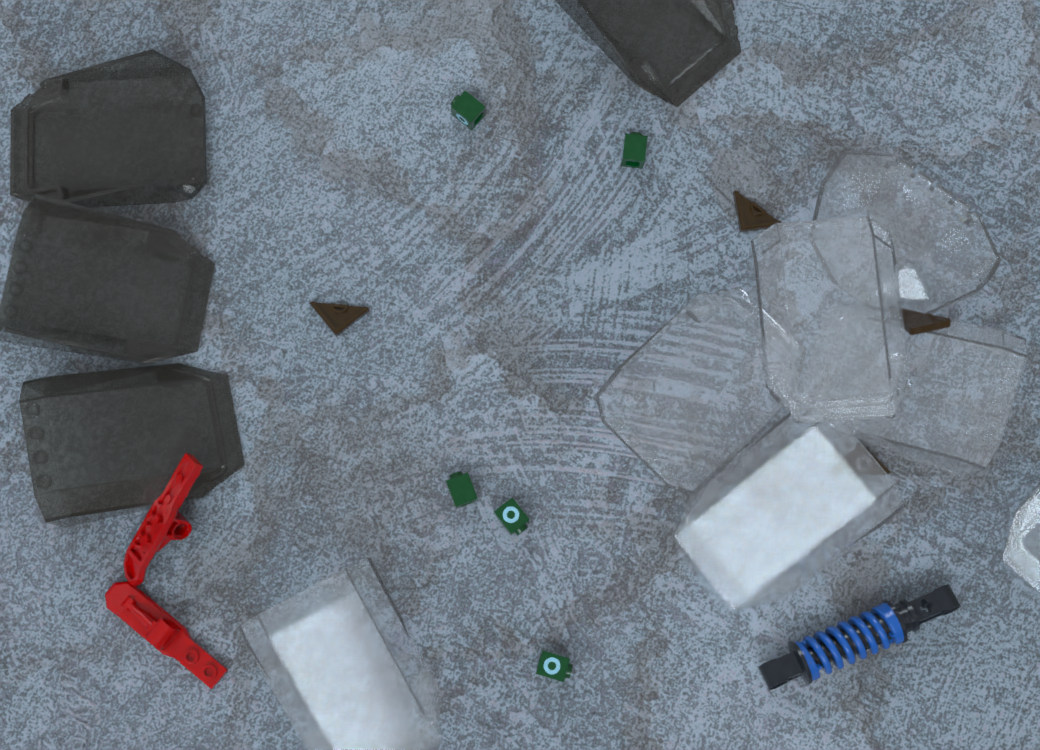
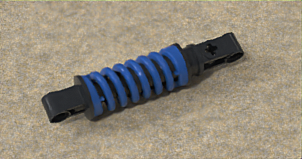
M949 584L941 586L910 602L903 599L899 601V604L893 605L890 601L886 600L882 604L873 607L870 612L863 611L859 617H850L848 622L840 621L836 627H827L825 633L817 631L813 637H803L802 642H788L789 654L769 660L758 668L769 690L776 689L800 676L809 685L812 681L820 678L819 669H823L826 674L832 673L831 661H833L837 669H842L844 667L842 657L849 664H854L856 662V654L860 659L867 658V649L872 654H877L879 652V644L886 650L890 648V644L893 642L895 644L906 643L908 641V632L920 630L921 624L941 615H947L960 608L961 605ZM920 607H922L923 609L927 608L928 612L926 610L921 611Z

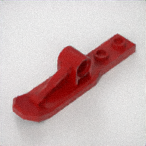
M184 454L163 493L154 501L126 550L123 563L125 578L133 586H138L144 582L147 567L156 552H159L171 540L185 539L191 533V524L178 511L203 468V465L191 454Z
M129 581L116 582L105 593L106 607L121 618L163 655L179 661L210 689H213L227 673L228 669L197 644L184 625L137 586L131 585Z

